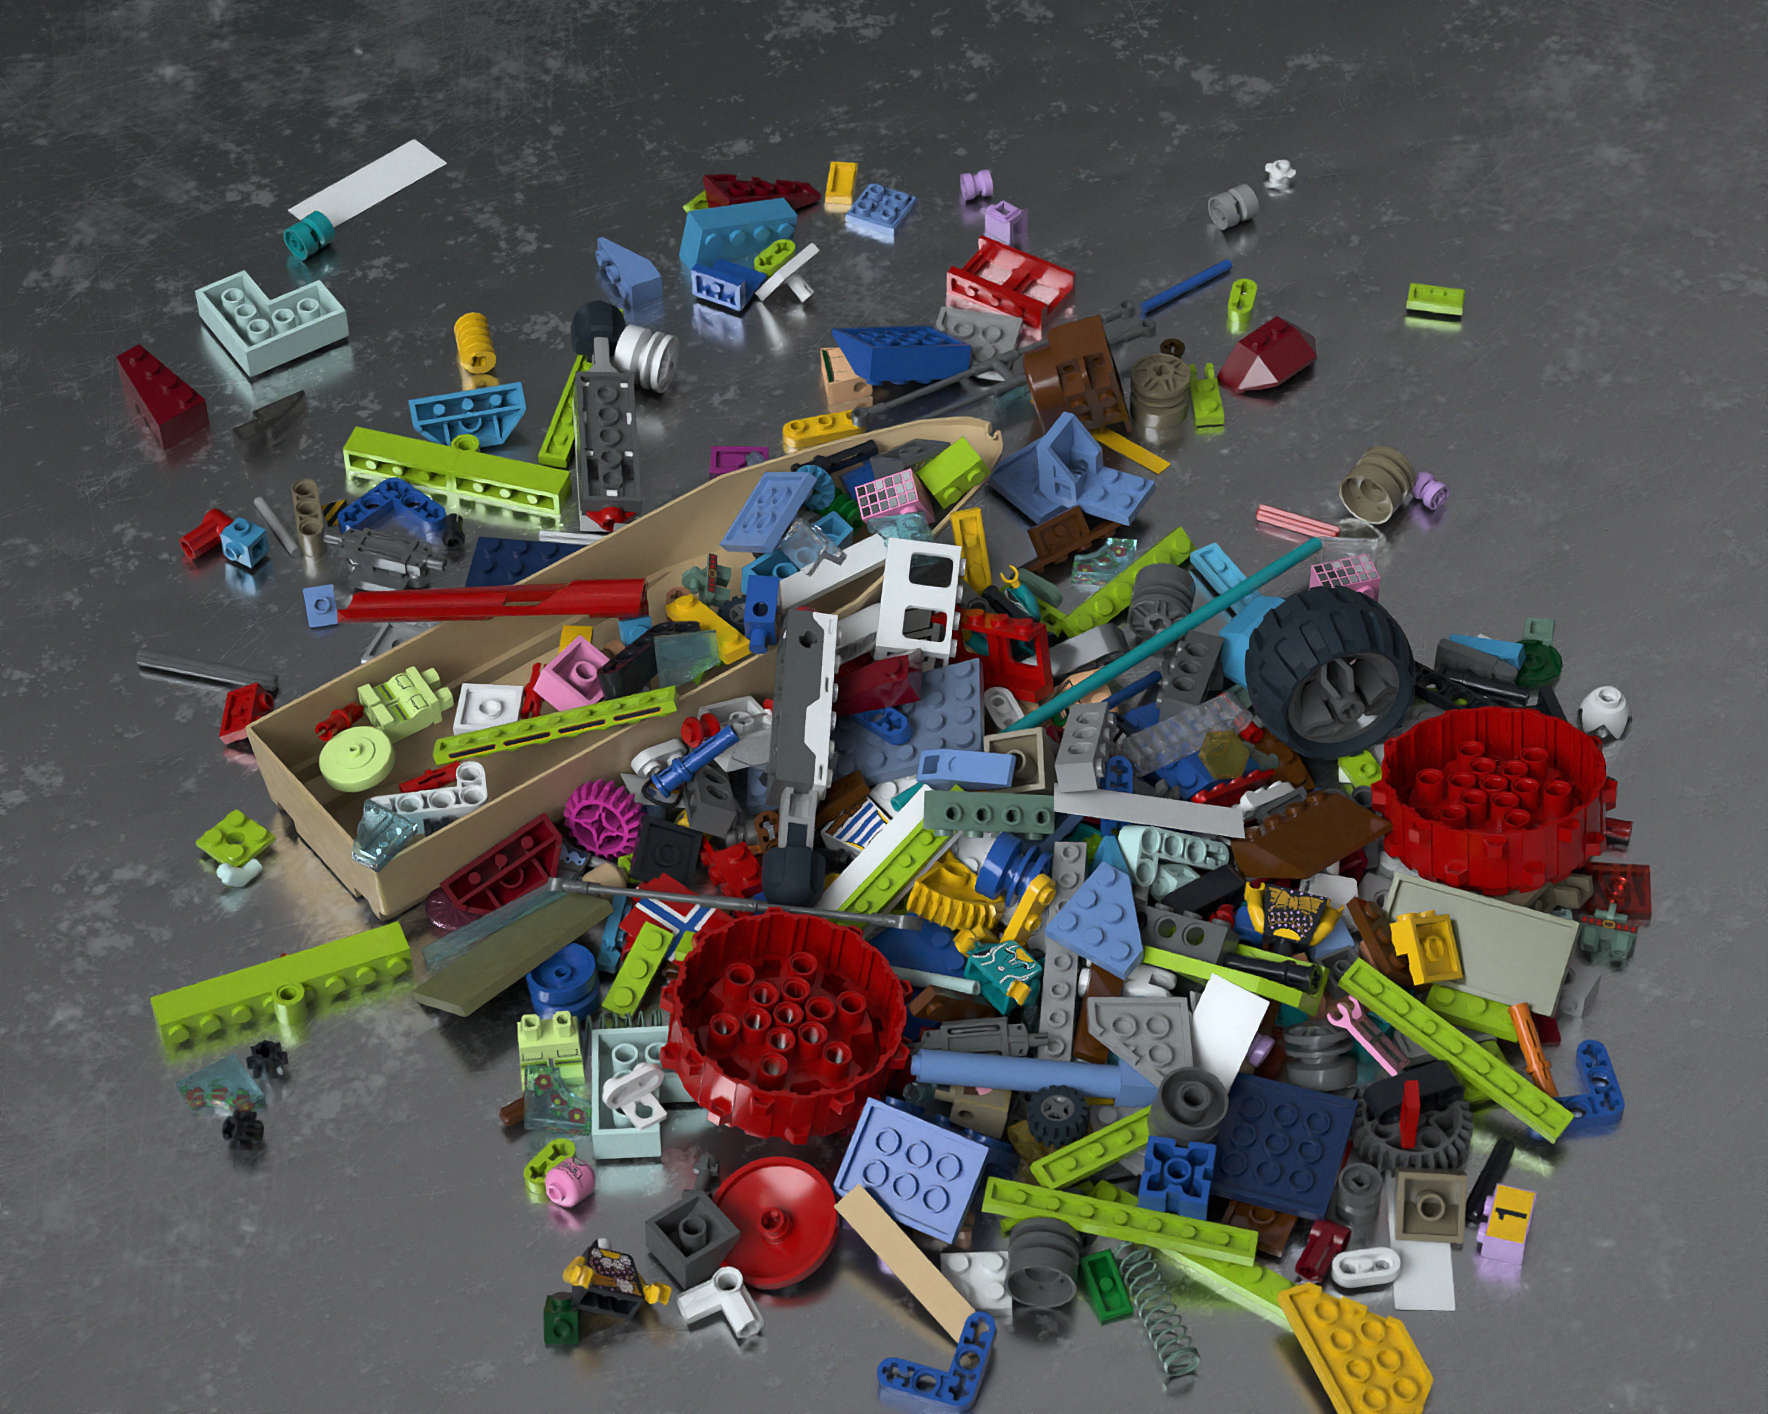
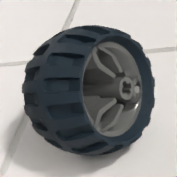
M1336 585L1335 588L1317 586L1310 588V591L1298 595L1295 593L1285 598V602L1275 609L1271 608L1263 616V621L1258 628H1254L1249 638V649L1246 650L1245 678L1248 693L1258 717L1280 742L1308 758L1315 756L1321 757L1324 760H1337V757L1348 755L1353 757L1363 753V750L1374 744H1380L1387 739L1386 736L1395 727L1398 728L1402 724L1408 707H1412L1414 701L1416 668L1413 653L1405 633L1397 621L1377 601L1359 591L1356 592L1345 586ZM1311 681L1310 684L1304 686L1306 682Z

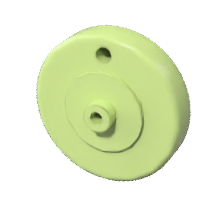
M370 726L353 727L338 733L326 743L319 757V766L324 779L334 789L343 792L363 791L380 783L391 772L396 758L395 750L390 738L382 730Z

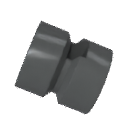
M1353 1163L1342 1169L1338 1179L1336 1213L1346 1224L1366 1226L1377 1219L1380 1211L1383 1180L1376 1168L1366 1163Z

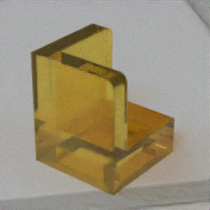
M1234 730L1207 732L1198 757L1211 776L1218 780L1242 776L1250 754Z

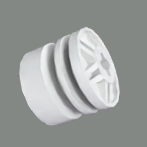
M629 324L622 332L616 346L613 367L618 372L633 373L634 385L640 381L642 388H652L654 392L663 393L671 383L677 367L680 350L679 339L674 335L665 336L663 332H656L652 336L650 329Z

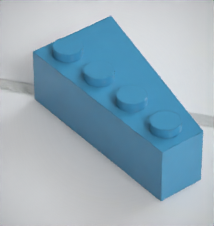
M832 511L781 543L772 553H766L743 567L741 592L747 595L749 575L780 577L781 581L852 546L854 529L835 511ZM786 614L781 616L780 628L783 624Z

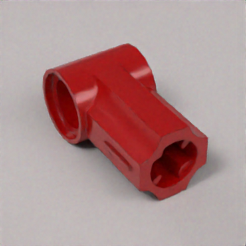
M213 508L203 517L201 525L178 539L180 547L191 560L196 559L218 543H222L220 534L225 527L235 520L221 509Z

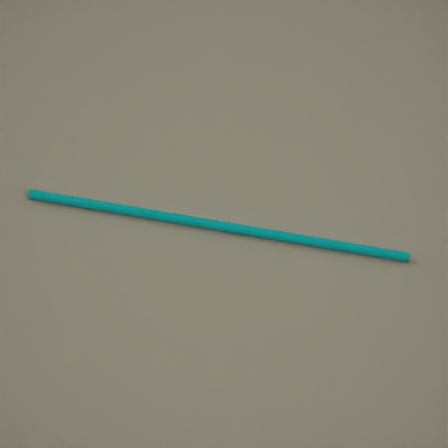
M1317 537L1309 539L998 733L1036 728L1187 634L1188 630L1195 629L1323 548L1322 542ZM918 782L890 800L893 809L899 812L924 784Z

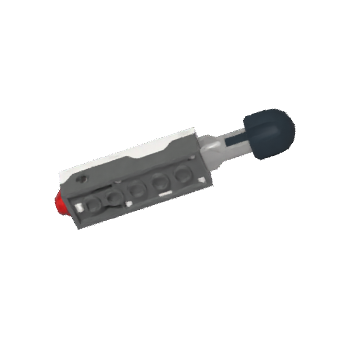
M601 300L584 304L577 310L571 322L573 352L578 355H586V362L592 363V367L587 372L576 371L573 394V418L580 531L613 532L614 523L629 524L640 518L642 492L633 373L618 372L610 365V356L615 354L616 346L622 332L626 328V323L621 311L616 306Z
M808 606L788 609L778 634L766 805L780 806L777 848L773 847L763 855L761 882L764 896L770 904L813 908L822 897L825 882L826 861L820 853L813 852L816 808L820 800H825L826 790L830 788L833 771L828 769V760L833 757L834 740L829 739L830 731H834L836 724V712L831 710L832 702H836L838 695V684L833 683L834 674H838L840 666V655H835L836 646H839L841 642L842 627H837L838 615L818 613L814 608Z

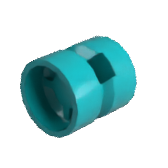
M320 211L312 212L301 219V222H297L284 230L283 233L286 246L300 260H305L317 252L318 248L321 249L334 241L336 237L333 225Z

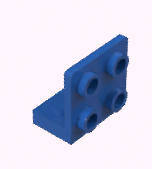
M718 259L712 268L696 263L691 269L693 295L739 311L745 307L767 280L765 273L724 259Z

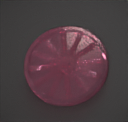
M442 887L432 891L426 899V916L434 925L450 931L465 930L473 927L481 918V915L458 911Z

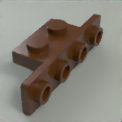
M1079 505L1072 506L1027 530L1038 557L1017 569L1024 568L1038 575L1046 570L1045 565L1051 562L1058 564L1069 558L1068 553L1074 550L1080 552L1092 546L1091 541L1098 537L1100 540L1114 535L1116 533L1114 529L1123 524L1108 520L1089 530Z

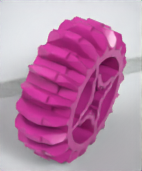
M603 778L596 782L590 780L584 785L578 786L568 798L567 807L563 813L567 817L564 825L571 828L568 836L577 838L576 846L582 844L586 847L587 853L593 851L596 857L599 858L605 855L608 861L634 852L640 819L647 814L640 811L643 803L633 800L635 793H626L625 785L620 788L616 787L614 780L606 784Z

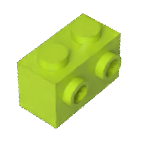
M962 436L918 470L916 474L942 508L945 509L950 504L957 502L972 487L980 484L991 472L981 457Z

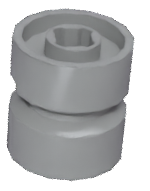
M1242 184L1228 190V192H1223L1209 198L1208 211L1214 224L1219 229L1224 230L1238 224L1239 221L1243 222L1257 216L1259 204L1252 188L1247 184Z

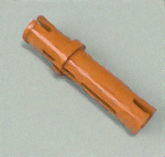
M1523 1002L1507 1008L1526 1060L1527 1067L1525 1071L1527 1076H1531L1534 1086L1549 1097H1559L1550 1071L1552 1065L1550 1060H1546L1528 1008V1003Z

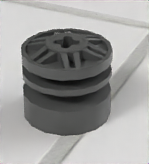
M1166 563L1148 565L1136 574L1127 620L1130 628L1137 636L1148 640L1192 613L1196 585L1191 575L1176 565Z
M1328 1019L1309 1020L1284 1028L1282 1031L1283 1040L1288 1043L1284 1047V1052L1289 1056L1298 1057L1286 1064L1288 1084L1323 1092L1349 1087L1356 1083L1358 1080L1356 1059L1351 1055L1342 1054L1352 1050L1354 1047V1041L1348 1038L1352 1034L1346 1028L1333 1025Z
M1043 1217L1025 1219L1013 1227L1010 1231L1005 1274V1289L1011 1297L1020 1303L1032 1307L1049 1308L1061 1306L1075 1296L1081 1237L1076 1229L1065 1222Z

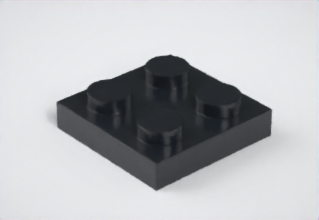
M648 815L642 816L628 877L643 882H650L655 877L658 879L664 872L691 890L703 832Z

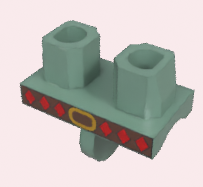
M711 553L707 556V567L700 570L699 567L694 566L682 574L681 582L683 587L689 589L692 594L699 592L698 600L708 608L710 605L715 607L724 606V601L730 598V589H727V585L731 577V568L717 565L718 555Z
M1610 903L1609 911L1596 909L1595 917L1581 914L1579 921L1582 924L1580 948L1594 952L1598 949L1600 939L1612 941L1610 954L1615 957L1627 958L1632 945H1636L1639 926L1627 924L1628 915L1616 913L1617 904Z

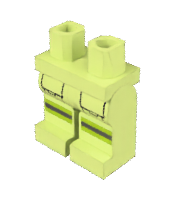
M412 666L406 669V673L397 674L381 685L372 688L368 683L357 688L360 704L365 708L363 712L375 728L382 730L388 735L392 744L428 727L432 722L434 725L442 722L441 712L454 706L452 693L447 687L432 692V690L441 687L440 678L434 668L419 673Z
M569 1011L556 1012L553 1015V1019L540 1020V1017L536 1014L523 1015L521 1022H517L522 1091L533 1090V1082L540 1073L543 1074L542 1071L551 1072L550 1059H553L555 1081L560 1087L585 1084L584 1060L577 1016L572 1017ZM528 1070L538 1071L536 1074L531 1075L530 1077L528 1075Z

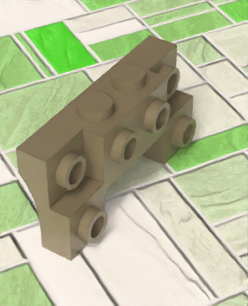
M1571 873L1570 877L1554 885L1551 882H1546L1543 884L1542 889L1526 893L1512 890L1508 891L1507 895H1495L1492 899L1547 914L1556 905L1564 906L1567 909L1580 908L1594 894L1592 876Z

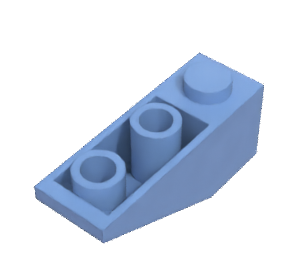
M603 237L597 238L598 250L595 251V256L598 264L605 267L610 281L617 284L622 298H627L632 307L663 297L662 276L649 259Z
M954 749L921 751L916 781L922 784L926 783L932 789L950 791L955 784L964 791L1011 787L1016 756Z

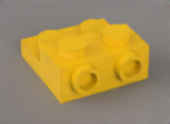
M1429 910L1417 914L1411 912L1396 916L1397 922L1390 924L1392 942L1397 956L1408 955L1409 970L1413 977L1414 986L1463 978L1449 914L1436 915L1435 910Z

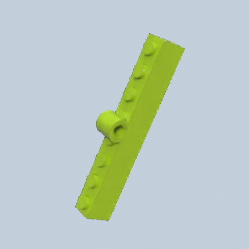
M356 426L343 447L345 468L349 471L387 479L393 477L400 478L410 484L555 515H561L572 494L570 471L481 453L478 438L470 434H462L455 437L451 442V446Z
M397 921L150 997V1001L163 1044L167 1046L237 1023H244L250 1019L270 1013H275L277 1020L283 1025H297L306 1019L308 1015L307 1003L311 1000L337 994L341 991L369 984L392 975L401 974L413 969L410 947L400 923Z

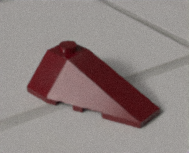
M708 174L703 176L708 208L784 198L791 208L795 210L821 200L822 196L807 182L777 179L775 184H771L761 180L760 177L751 176V181L736 180L737 176L735 174Z
M917 648L890 654L833 681V683L838 684V695L836 702H832L831 711L836 712V717L921 701L922 649Z

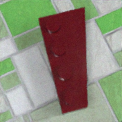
M140 344L116 356L121 382L133 402L139 407L142 417L149 423L150 430L154 436H157L163 451L210 424L206 400Z

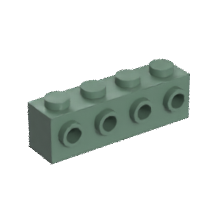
M943 790L924 791L923 829L934 830V836H953V830L964 831V837L983 838V832H994V838H997L1002 831H1005L1012 835L1013 833H1024L1023 840H1043V834H1054L1055 811L1054 796Z

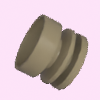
M1162 353L1140 358L1133 365L1130 376L1131 393L1129 409L1132 418L1147 428L1158 430L1169 429L1181 424L1187 418L1189 411L1191 373L1188 365L1182 359Z
M1374 446L1364 453L1339 485V495L1342 503L1355 517L1367 523L1381 524L1389 520L1416 486V474L1408 459L1397 450L1387 446Z

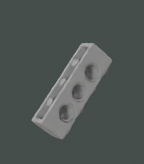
M1108 702L1071 705L1055 762L1060 793L1098 790L1100 778L1105 777V762L1109 761L1108 747L1113 746L1112 732L1117 730L1115 713H1110Z

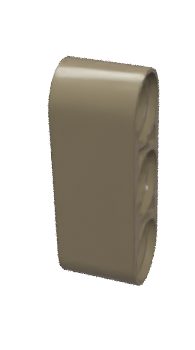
M302 478L295 481L291 486L300 548L304 555L316 557L323 554L327 549V543L323 541L325 530L318 487L314 480Z

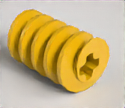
M476 312L461 316L454 326L461 365L470 373H486L496 363L488 320L485 315Z

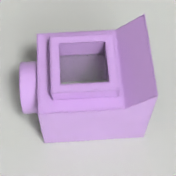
M1002 200L997 205L991 204L986 209L985 231L1007 244L1013 243V228L1023 234L1028 231V208L1020 210Z

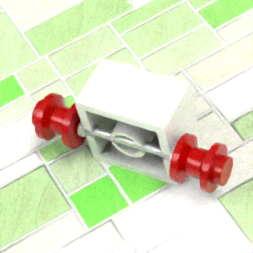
M751 695L699 707L697 718L691 716L683 721L681 737L691 748H696L730 724L738 734L740 741L714 759L723 770L729 772L769 762L773 698L765 700L762 707Z

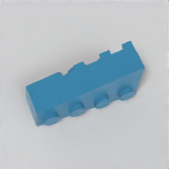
M784 198L688 211L679 257L690 271L696 263L712 268L718 259H724L729 262L766 249L777 240L793 239L798 215Z

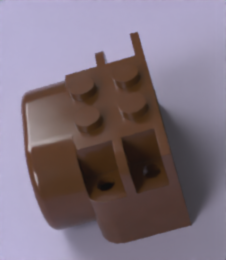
M1100 314L1053 327L1046 334L1048 346L1027 351L1022 355L1030 395L1045 435L1064 411L1074 414L1087 430L1099 427L1100 433L1107 432L1105 425L1124 421L1127 432L1133 431L1120 375Z

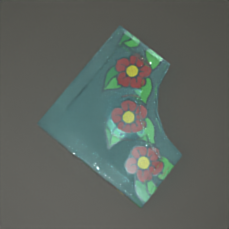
M1107 538L1104 546L1098 551L1087 555H1075L1071 583L1104 586L1135 561L1137 540Z
M234 1053L176 1082L178 1092L192 1111L204 1107H219L233 1114L234 1110L252 1111L266 1104L264 1094Z
M527 1064L524 1082V1129L589 1136L592 1132V1101L579 1098L567 1088L562 1080L560 1068Z

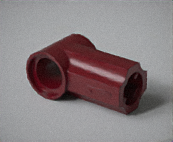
M1327 1218L1325 1221L1315 1220L1309 1234L1308 1244L1295 1265V1272L1301 1276L1303 1281L1313 1284L1317 1282L1322 1283L1334 1258L1338 1254L1345 1252L1351 1238L1352 1229Z

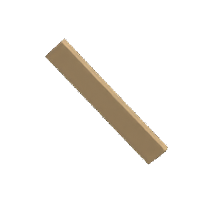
M860 1184L856 1185L834 1205V1208L958 1343L965 1321L976 1311ZM981 1322L979 1327L973 1326L976 1333L974 1344L979 1347L981 1333L984 1331L989 1332L985 1322ZM968 1353L970 1358L975 1355L974 1353Z

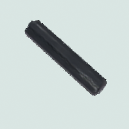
M1505 1138L1497 1140L1466 1200L1465 1217L1472 1220H1478L1481 1217L1487 1195H1492L1514 1152L1515 1144L1513 1141Z

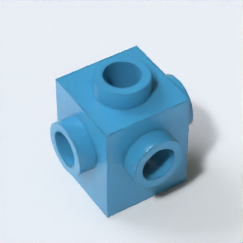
M238 517L229 526L225 527L220 534L224 555L250 568L270 551L266 529L241 517Z

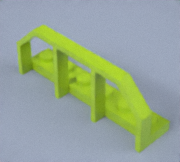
M1175 926L1170 929L1168 938L1175 933ZM1204 934L1198 937L1196 945H1199L1204 940ZM1238 944L1235 954L1282 963L1289 959L1295 961L1297 965L1308 967L1313 965L1312 963ZM1142 945L1144 958L1140 962V964L1154 965L1172 970L1202 986L1207 985L1213 973L1257 996L1261 995L1287 1004L1313 1017H1316L1330 969L1321 966L1323 972L1322 984L1319 991L1312 995L1308 994L1304 989L1290 988L1259 976Z

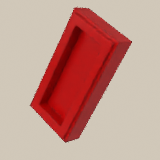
M1406 1080L1404 1083L1399 1120L1402 1148L1414 1149L1420 1112L1418 1080Z

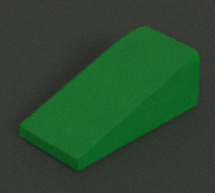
M1111 1248L1080 1257L1078 1272L1100 1321L1104 1322L1134 1313Z

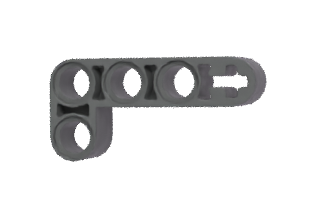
M1106 623L1049 648L1053 686L1061 685L1070 675L1094 670L1102 665L1106 666L1129 652L1130 648L1123 630L1112 623ZM1036 655L1019 663L1037 666Z

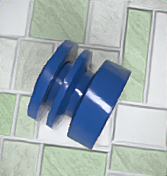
M1002 831L993 843L981 867L975 885V892L996 900L1004 890H1007L1005 906L1012 908L1018 898L1019 905L1028 885L1036 876L1042 873L1048 877L1050 876L1054 854L1044 851L1037 860L1039 847L1033 845L1023 856L1021 855L1023 839Z

